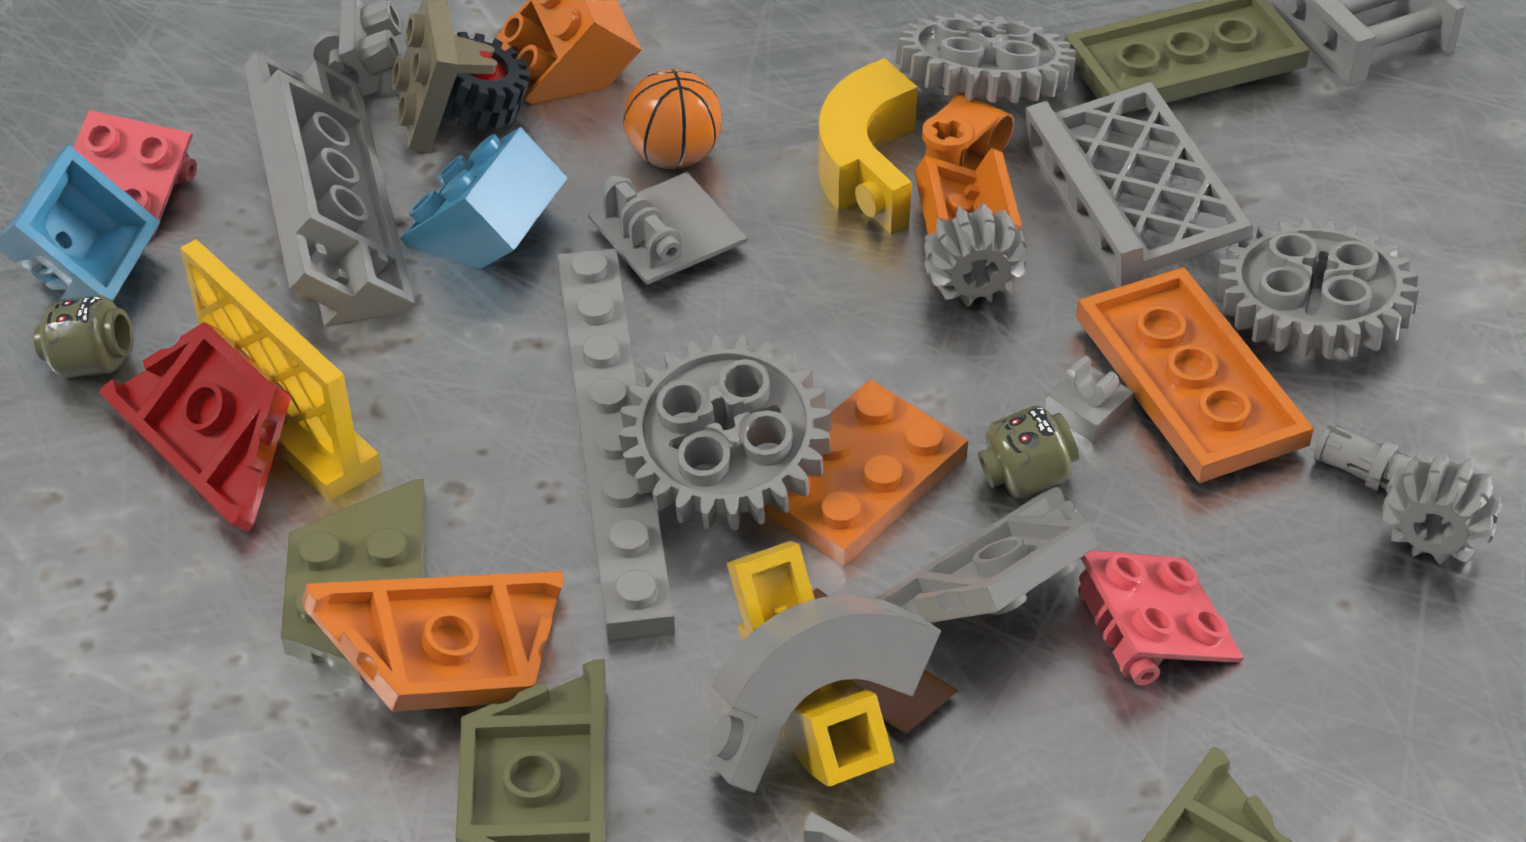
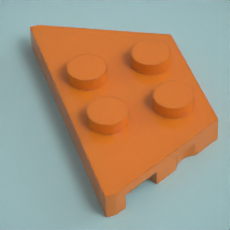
M562 571L307 583L302 604L308 615L392 712L502 704L512 700L518 692L535 685L542 661V652L549 636L553 622L552 617L563 586L564 576Z

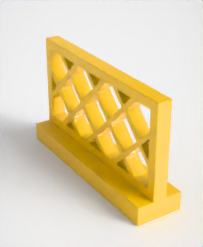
M197 239L180 247L198 324L206 322L220 329L292 395L276 452L329 503L382 471L379 453L354 431L344 374Z

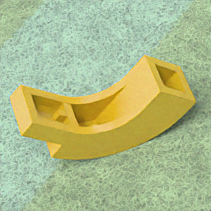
M882 58L845 77L832 89L825 99L819 116L818 176L825 195L838 211L858 203L865 215L873 217L886 231L893 234L909 226L912 182L877 149L892 140L915 131L918 87L886 58Z
M789 541L727 563L743 623L737 625L742 641L773 616L790 607L815 599L798 543ZM852 679L832 682L813 691L793 710L781 732L803 767L814 778L828 787L895 762L876 694L858 686Z

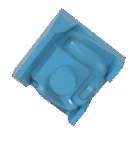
M68 144L48 162L37 179V186L25 200L10 224L0 233V252L14 263L21 261L22 267L29 270L37 279L46 283L51 290H65L60 300L102 295L113 301L161 222Z

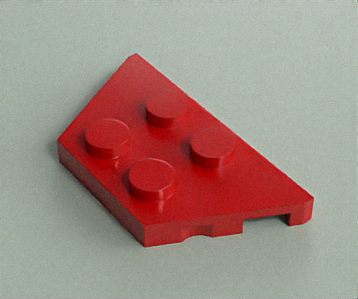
M203 322L182 335L174 346L160 349L144 359L145 371L124 384L113 379L106 383L99 393L232 526L249 532L255 523L292 395L225 333Z

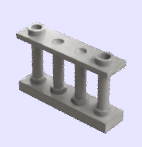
M1268 0L1299 38L1347 85L1366 80L1374 48L1423 32L1445 53L1454 51L1466 9L1459 0ZM1388 3H1392L1404 14V16L1370 27L1365 26L1354 16V14Z

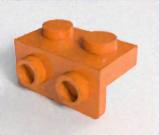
M991 148L975 171L925 155L914 171L928 234L936 232L937 217L952 220L956 217L958 205L967 213H973L983 202L992 213L1005 209L1007 215L1012 218L1013 224L1017 225L1018 230H1021L1022 221L1017 210L1011 178L1008 175L1003 152Z

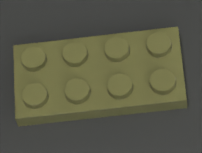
M1205 0L1066 34L1064 41L1070 42L1069 49L1076 51L1074 68L1098 99L1152 82L1166 103L1307 67L1310 49L1268 0ZM1142 105V106H1139V107H1136V108H1133V109L1124 111L1122 114H1124V113H1130V112H1133V111H1136V110H1140V109H1144V108H1147V106H1146V105Z

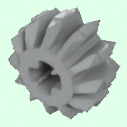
M983 202L973 213H967L958 205L954 219L937 217L936 232L925 236L926 243L924 249L926 261L924 265L933 285L938 286L939 292L943 294L945 300L959 296L960 300L968 307L977 297H984L992 304L996 291L1013 292L1014 278L1026 274V261L1024 258L1026 255V243L1022 231L1018 230L1017 225L1013 224L1012 218L1007 215L1005 209L992 213Z
M1444 450L1433 461L1417 453L1412 461L1408 462L1406 467H1399L1397 473L1391 476L1386 489L1387 496L1382 506V520L1391 525V541L1409 542L1412 547V557L1422 552L1430 553L1439 565L1449 555L1466 563L1476 550H1485L1487 543H1490L1493 539L1497 527L1496 523L1502 509L1500 503L1501 495L1493 491L1492 474H1474L1472 472L1471 458L1461 464H1457L1449 460Z

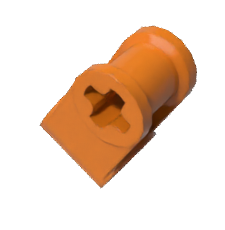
M960 92L950 100L948 105L936 115L927 119L923 124L922 139L926 144L925 155L975 171L991 148L1001 152L1004 151L1013 132L1014 117L1012 114L978 98L967 100L965 93Z

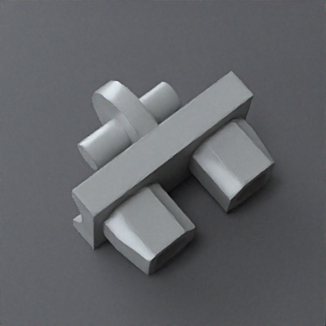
M341 0L340 30L326 31L319 35L314 43V60L340 74H348L353 70L358 73L359 90L363 96L377 92L379 88V73L393 69L396 58H401L399 45L394 36L402 34V22L390 0H381L365 7L360 0Z

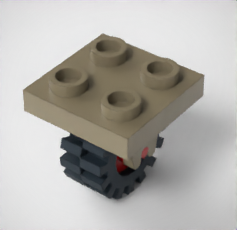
M422 0L418 14L411 13L409 15L405 31L407 50L404 58L397 57L394 62L391 86L392 90L399 91L397 123L400 126H405L408 150L430 153L442 117L446 119L459 117L457 124L467 127L469 121L475 122L476 129L486 130L488 123H490L494 130L502 128L504 122L507 125L511 124L515 116L517 117L529 84L530 71L526 70L528 64L524 59H516L518 52L512 47L503 50L501 48L502 41L494 38L492 43L484 41L485 35L475 33L474 39H470L467 32H458L457 36L454 35L447 0Z

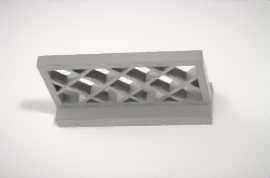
M1152 82L1056 113L1047 101L1026 107L1027 149L1116 288L1143 280V274L1252 238L1253 224ZM1146 105L1152 113L1147 122L1121 116L1124 111ZM1084 124L1100 128L1095 139L1072 134L1069 129ZM1112 131L1139 137L1133 148L1107 142ZM1150 140L1172 144L1176 147L1172 157L1145 150ZM1098 157L1125 163L1119 175L1094 168ZM1136 166L1164 172L1158 184L1131 178ZM1175 175L1200 181L1202 185L1198 193L1170 187ZM1122 193L1150 199L1144 211L1123 207L1118 204ZM1161 202L1188 208L1189 211L1184 221L1156 215ZM1204 212L1225 217L1229 224L1213 229L1195 223L1200 213ZM1147 230L1175 236L1172 243L1151 250L1147 248L1142 240Z

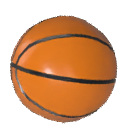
M682 69L660 70L639 81L628 96L623 115L624 132L636 154L647 163L670 170L688 168L707 157L719 140L722 131V108L715 92L698 75Z

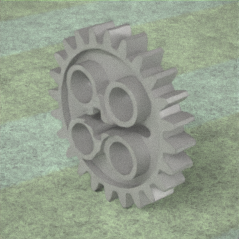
M954 13V18L934 15V21L919 18L917 24L907 23L905 30L899 31L895 64L900 65L899 71L901 73H910L909 80L925 81L924 88L932 89L939 87L945 90V95L961 92L965 93L967 100H972L977 96H985L989 102L995 103L997 97H1005L1013 103H1018L1019 97L1039 101L1040 94L1055 97L1056 90L1065 92L1067 84H1072L1076 51L1069 49L1070 42L1058 41V34H1043L1044 28L1041 26L1030 27L1021 20L1016 22L1004 21V18L1001 16L993 20H987L981 14H976L974 19L966 18L959 13Z
M1303 218L1300 228H1293L1285 220H1279L1278 231L1274 232L1260 225L1257 226L1256 238L1252 237L1239 242L1238 246L1227 247L1226 259L1220 260L1217 300L1223 301L1222 313L1224 316H1235V329L1243 330L1253 327L1252 341L1259 342L1269 337L1275 339V351L1280 352L1289 344L1298 346L1299 356L1304 358L1309 354L1311 348L1320 349L1326 359H1332L1334 348H1342L1350 356L1357 357L1359 344L1378 351L1380 350L1382 338L1396 341L1398 340L1400 328L1408 329L1410 327L1412 314H1415L1419 294V288H1417L1419 275L1417 272L1410 271L1412 262L1410 258H1397L1399 246L1391 244L1379 247L1380 234L1373 233L1363 238L1357 236L1358 225L1353 224L1344 231L1336 230V224L1331 219L1324 224L1323 228L1314 227L1309 218ZM1324 259L1327 260V268L1323 277L1318 312L1314 315L1307 314V307L1311 298L1316 263L1318 260Z
M716 334L712 338L710 350L702 352L695 341L689 340L687 341L688 357L680 359L676 354L667 350L663 352L666 366L664 371L646 366L643 369L646 386L631 385L629 387L631 406L621 407L620 414L623 429L618 432L621 450L625 452L623 457L627 474H635L637 491L640 495L653 491L656 510L661 511L676 502L677 519L682 524L690 518L694 511L702 513L704 529L710 530L717 515H726L731 529L738 530L741 513L750 512L759 524L765 523L764 506L771 503L778 510L784 513L788 512L789 500L787 492L791 491L806 497L809 494L807 475L822 476V455L830 454L831 451L830 433L828 432L831 431L830 409H826L824 388L813 387L812 369L807 367L795 371V357L791 351L774 360L771 341L766 340L756 352L748 350L746 335L739 336L734 348H725L720 335ZM743 392L755 393L749 397L735 396ZM683 412L695 413L684 418L673 417ZM763 443L778 444V446L772 449L756 448ZM711 463L717 465L710 470L701 471L694 469L700 464Z

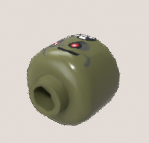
M102 295L63 299L49 304L42 315L41 324L37 325L34 330L33 337L34 347L39 358L47 361L52 371L65 379L108 375L117 371L125 357L130 355L134 342L133 328L128 314L124 309L117 308L112 300Z
M1038 405L1031 406L990 424L985 433L987 449L978 452V459L989 485L992 488L1003 485L1006 491L1014 499L1018 500L1027 499L1046 491L1052 486L1056 487L1066 482L1072 474V462L1079 459L1074 436L1062 414L1056 413L1051 415L1046 409Z

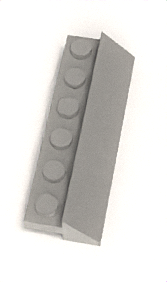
M256 51L243 67L289 289L308 302H318L323 327L408 312L416 303L363 97L359 90V84L316 60L301 75Z

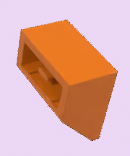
M527 0L517 13L512 14L505 21L502 30L496 35L497 39L503 42L501 47L503 50L512 47L518 52L516 59H524L528 64L526 70L530 71V79L523 99L530 104L606 89L642 50L617 0Z

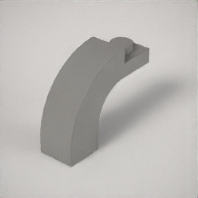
M859 595L822 597L795 605L773 616L742 641L731 654L712 686L732 709L729 715L725 714L721 717L713 731L710 743L712 756L709 762L730 785L755 793L787 719L804 698L824 685L847 679L871 681L913 697L941 630L916 612L877 598Z

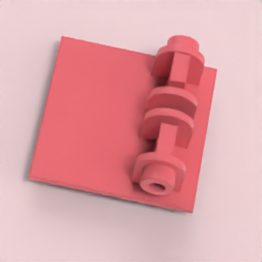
M88 110L74 145V149L159 221L174 184L180 185L184 181H192L197 172L196 160L189 158L187 153L193 137L192 133Z
M1091 550L1081 557L1086 569L1079 576L1080 585L1078 593L1081 599L1086 602L1093 615L1096 627L1100 632H1103V640L1110 648H1115L1113 654L1120 665L1122 675L1126 679L1134 680L1135 684L1139 686L1152 683L1160 675L1158 666L1164 658L1241 663L1244 659L1228 632L1226 622L1215 610L1198 581L1196 571L1188 564L1185 558Z

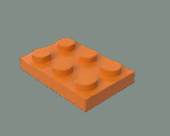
M871 379L830 412L831 431L828 432L830 433L831 451L830 454L822 455V476L807 475L809 494L805 497L788 491L789 511L786 513L778 510L771 503L764 506L767 516L843 567L965 460L968 452V439Z

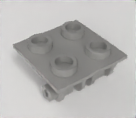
M688 172L637 193L635 184L629 178L617 175L611 176L602 185L603 207L588 213V218L612 246L616 248L646 285L748 242V237Z

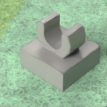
M1084 355L1066 371L1065 379L1046 395L1044 409L1051 415L1056 413L1062 414L1070 429L1095 443L1132 409L1134 391L1120 384L1116 373L1110 371L1105 375L1090 366L1091 359Z

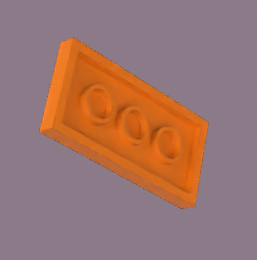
M1185 267L1078 300L1077 320L1126 386L1134 391L1135 398L1199 483L1310 446L1314 431L1312 425Z

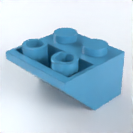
M521 127L502 139H499L495 134L489 136L471 153L469 160H466L462 155L452 160L437 176V179L442 184L437 192L434 190L428 192L409 211V215L414 220L399 239L407 247L478 269L484 268L515 250L568 178Z

